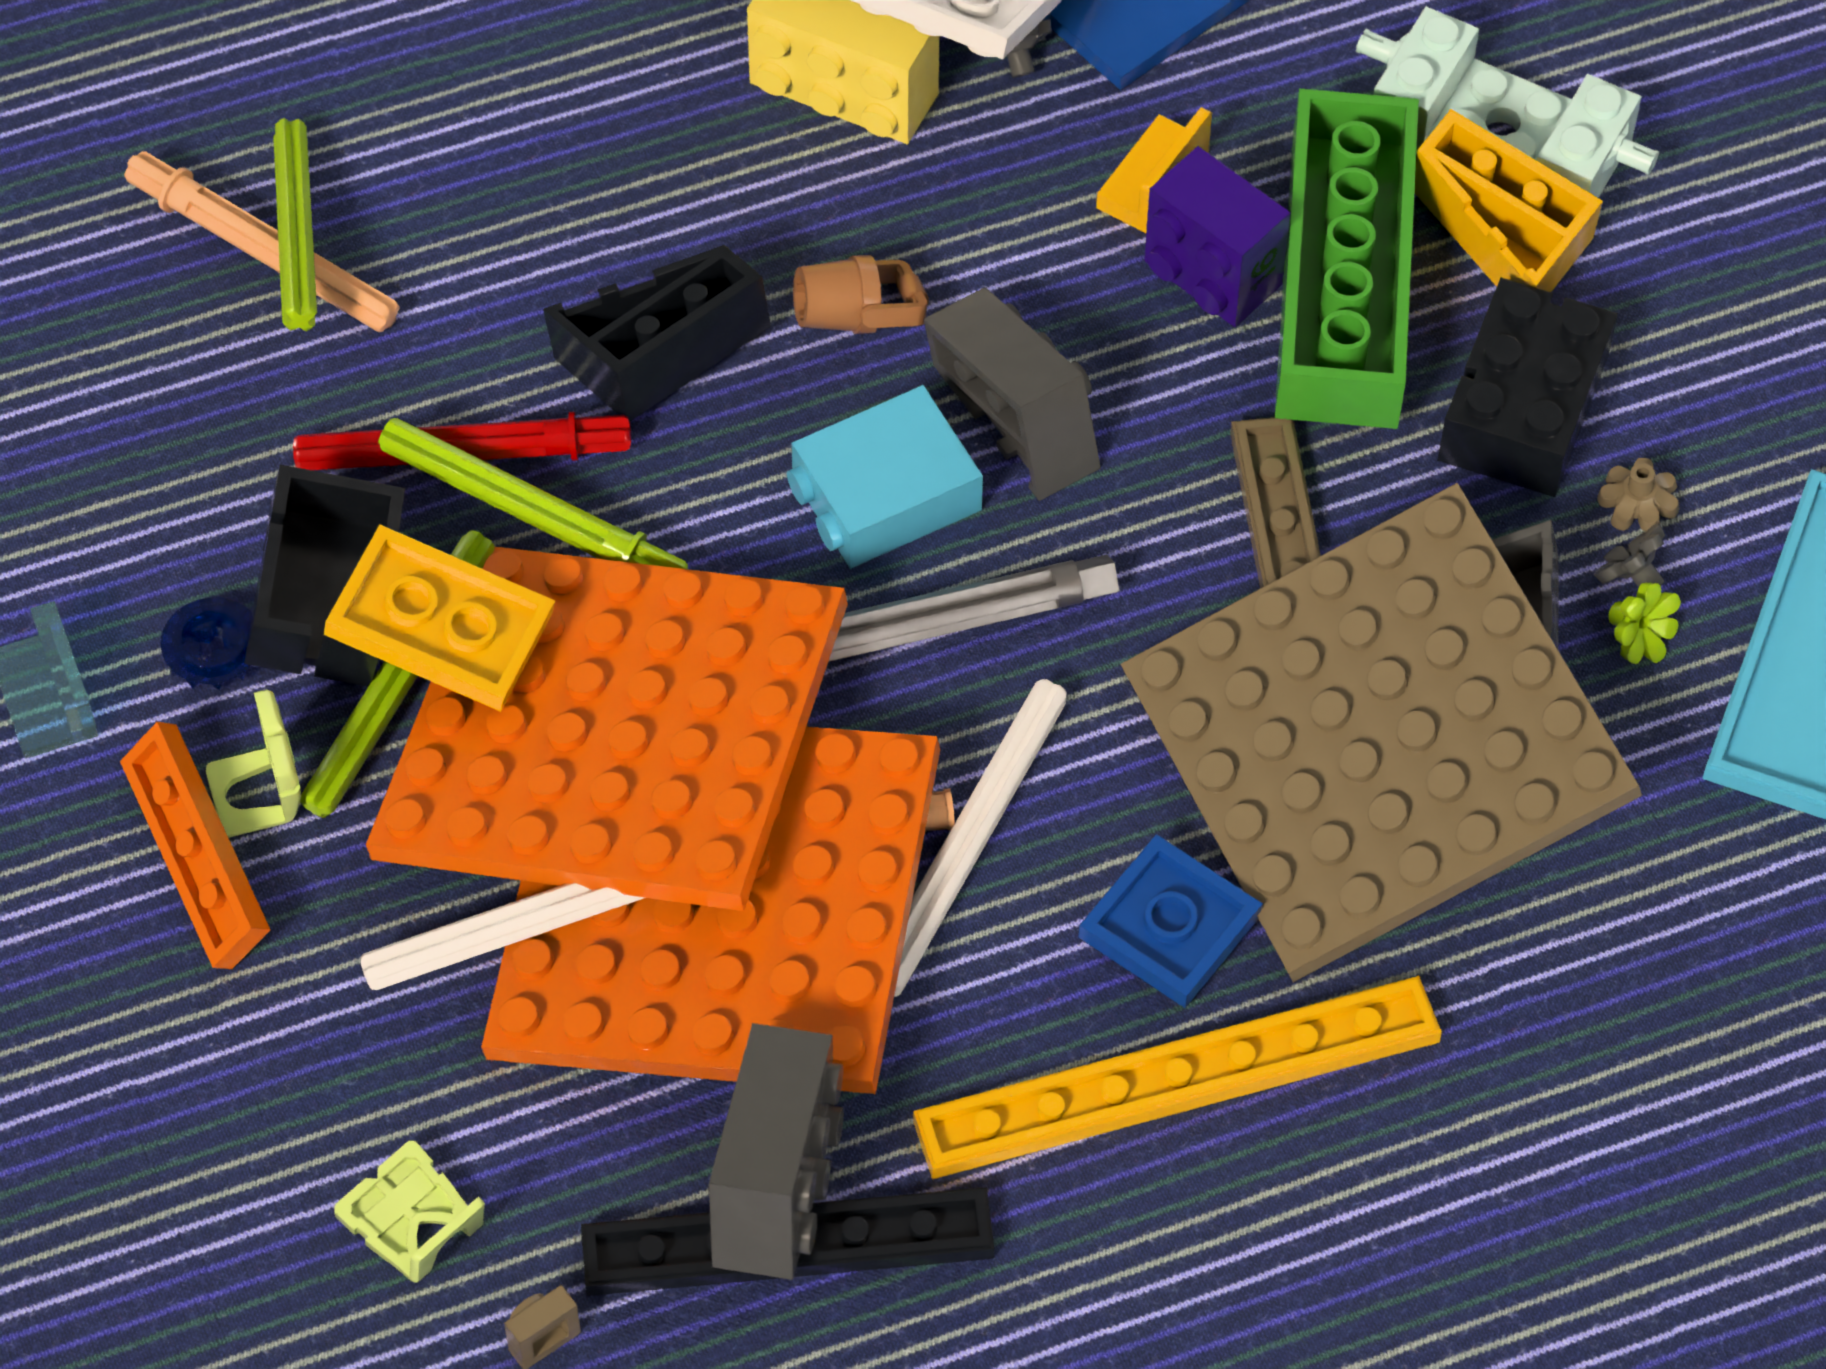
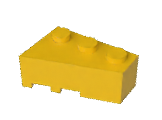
M1453 109L1449 110L1417 150L1414 193L1496 287L1500 278H1505L1551 293L1593 240L1603 203L1601 199Z

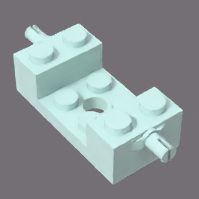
M1427 6L1422 11L1411 31L1397 42L1371 32L1367 28L1360 36L1356 52L1387 64V69L1374 88V95L1419 99L1416 153L1449 110L1453 109L1492 134L1494 133L1487 128L1492 123L1502 122L1511 125L1516 132L1506 136L1494 135L1599 198L1619 162L1640 170L1646 175H1650L1657 162L1659 151L1632 141L1642 98L1638 94L1590 74L1586 75L1572 99L1475 59L1479 28Z

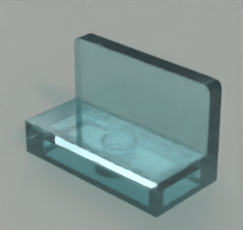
M55 601L30 608L37 636L0 647V687L22 754L27 758L99 736L90 702Z

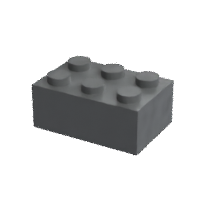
M752 1023L709 1181L713 1268L793 1280L800 1253L811 1254L816 1236L817 1214L810 1213L814 1199L824 1200L826 1197L831 1161L824 1159L827 1146L838 1147L844 1119V1108L834 1106L838 1104L841 1094L843 1064L833 1063V1035Z

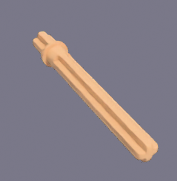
M146 151L140 152L137 156L133 155L127 162L128 167L124 174L125 179L157 199L160 209L167 213L179 212L280 273L278 230L194 181L193 173L186 168L176 170ZM314 252L317 296L377 332H383L385 329L392 327L399 311V305L395 300Z

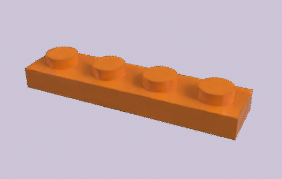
M156 722L120 760V763L212 967L233 969L271 929L177 725Z

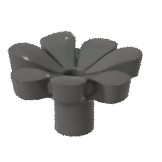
M1050 19L1041 21L1007 55L1013 78L1035 72L1030 50L1034 49L1036 43L1045 41L1046 35L1052 32Z
M1660 523L1653 525L1647 532L1633 539L1628 544L1629 549L1626 550L1623 546H1616L1607 552L1603 558L1608 563L1597 569L1593 575L1602 584L1615 578L1631 577L1638 588L1640 584L1645 582L1658 583L1661 586L1664 583V579L1651 563L1654 560L1656 550L1664 544L1662 539L1665 537V533Z

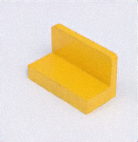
M1201 107L1186 127L1159 114L1099 190L1096 208L1146 233L1149 189L1197 146L1209 153L1212 112Z

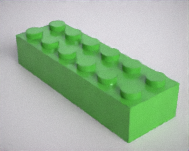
M1299 88L1292 141L1288 211L1291 214L1284 266L1274 418L1398 429L1406 385L1419 99Z

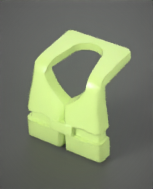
M269 690L254 692L266 748L213 761L206 765L205 771L214 806L228 838L291 822L299 808L301 789L294 764L293 752L275 695ZM271 768L273 769L281 805L238 809L227 802L226 794L232 785Z
M408 1141L378 1167L377 1179L365 1178L335 1204L334 1213L335 1217L353 1235L359 1233L365 1238V1245L398 1269L409 1280L416 1283L432 1270L439 1250L453 1235L461 1230L466 1235L471 1236L483 1225L484 1201L478 1197L467 1205L442 1172L439 1175L434 1170L433 1160L416 1141ZM418 1225H445L418 1249Z

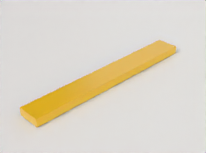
M1420 976L915 1110L913 1111V1123L933 1180L1440 1042L1442 1031Z

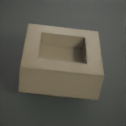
M562 1285L545 1296L542 1293H538L528 1297L513 1310L510 1319L504 1322L508 1350L522 1369L530 1368L581 1333L577 1304Z

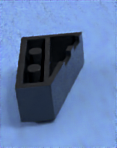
M725 245L652 270L654 279L620 291L616 283L598 289V299L564 310L562 303L544 308L543 312L554 359L618 415L627 416L631 422L771 327L762 276Z

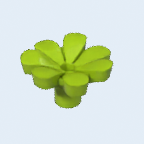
M1645 582L1640 584L1636 597L1628 596L1623 602L1618 601L1611 606L1608 619L1612 625L1616 626L1614 637L1617 642L1622 644L1620 655L1632 664H1638L1643 655L1653 663H1658L1664 659L1667 650L1661 637L1672 639L1678 630V621L1667 617L1675 613L1681 605L1678 594L1671 592L1661 593V586L1658 583Z

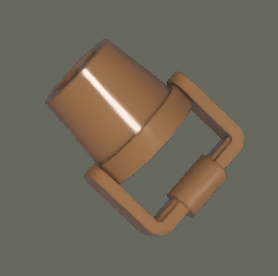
M853 255L847 260L798 267L793 282L795 316L801 328L852 331L853 334H872L876 332L877 328L921 326L924 324V318H926L929 297L919 277L913 273L910 265L905 261H875L871 255ZM897 283V289L904 303L881 304L880 284Z

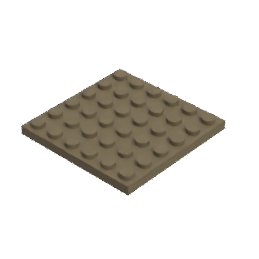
M1458 483L1121 663L1126 676L1243 891L1263 903L1262 910L1257 917L1293 982L1642 796L1637 781Z

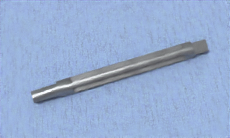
M1107 554L1076 562L1070 560L846 612L829 661L1082 603L1086 599L1119 592L1115 562Z

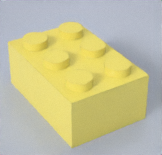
M752 0L747 7L749 76L751 84L760 87L771 95H782L810 106L822 115L836 116L864 127L876 136L890 137L909 144L939 94L940 36L923 34L916 30L912 24L889 15L869 13L862 9L860 4L851 0Z

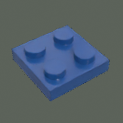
M1156 834L1081 922L1078 938L1186 1008L1258 921L1257 915L1262 910L1263 903Z

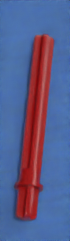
M571 411L568 412V418L417 427L481 460L571 455L572 461H578L579 454L627 451L631 446V426L629 418L625 415L576 418V412ZM382 430L302 434L294 437L293 459L297 468L328 470L409 464L381 450L378 441Z

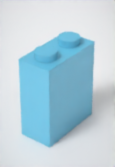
M924 385L792 442V469L787 471V479L792 493L801 505L810 504L817 516V529L825 546L830 551L838 549L850 569L982 510L983 475Z

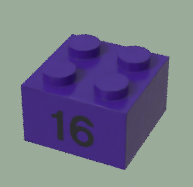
M1197 146L1149 189L1144 261L1160 279L1167 282L1172 281L1194 297L1197 304L1205 312L1220 316L1236 328L1283 283L1291 212Z

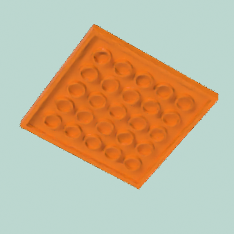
M495 547L493 553L486 559L482 569L555 600L553 614L501 712L430 682L366 842L371 860L557 886L577 883L591 890L608 887L624 895L744 911L848 605L845 589L833 586Z
M806 727L745 910L739 911L644 898L505 946L481 1046L486 1060L736 1082L752 1023L833 1035V1063L843 1064L841 1091L876 1094L940 755L938 737ZM520 881L516 901L558 886Z

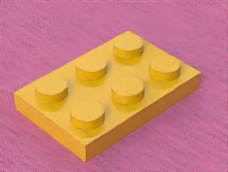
M379 525L325 622L324 635L501 712L553 614L555 600L383 525Z

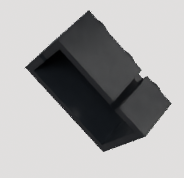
M1500 278L1465 366L1464 376H1461L1446 414L1437 461L1556 497L1607 362L1618 313L1565 297L1562 306L1552 304L1553 293Z
M280 464L270 505L244 664L301 674L303 665L308 664L315 666L314 677L362 686L370 685L378 658L324 635L325 622L379 525L399 532L405 488Z

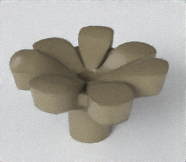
M1638 458L1631 470L1618 465L1610 469L1606 477L1607 484L1600 488L1597 495L1600 506L1604 508L1616 507L1610 523L1618 530H1627L1632 525L1634 519H1638L1640 528L1643 531H1647L1653 525L1660 523L1659 514L1665 518L1673 519L1679 513L1678 499L1670 494L1677 489L1675 477L1669 472L1656 475L1653 462L1648 458Z

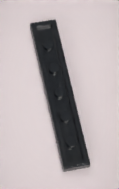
M987 1187L813 1203L810 1213L817 1214V1229L813 1250L810 1255L800 1253L794 1277L994 1259V1241ZM710 1212L581 1224L587 1296L779 1279L777 1277L713 1268Z

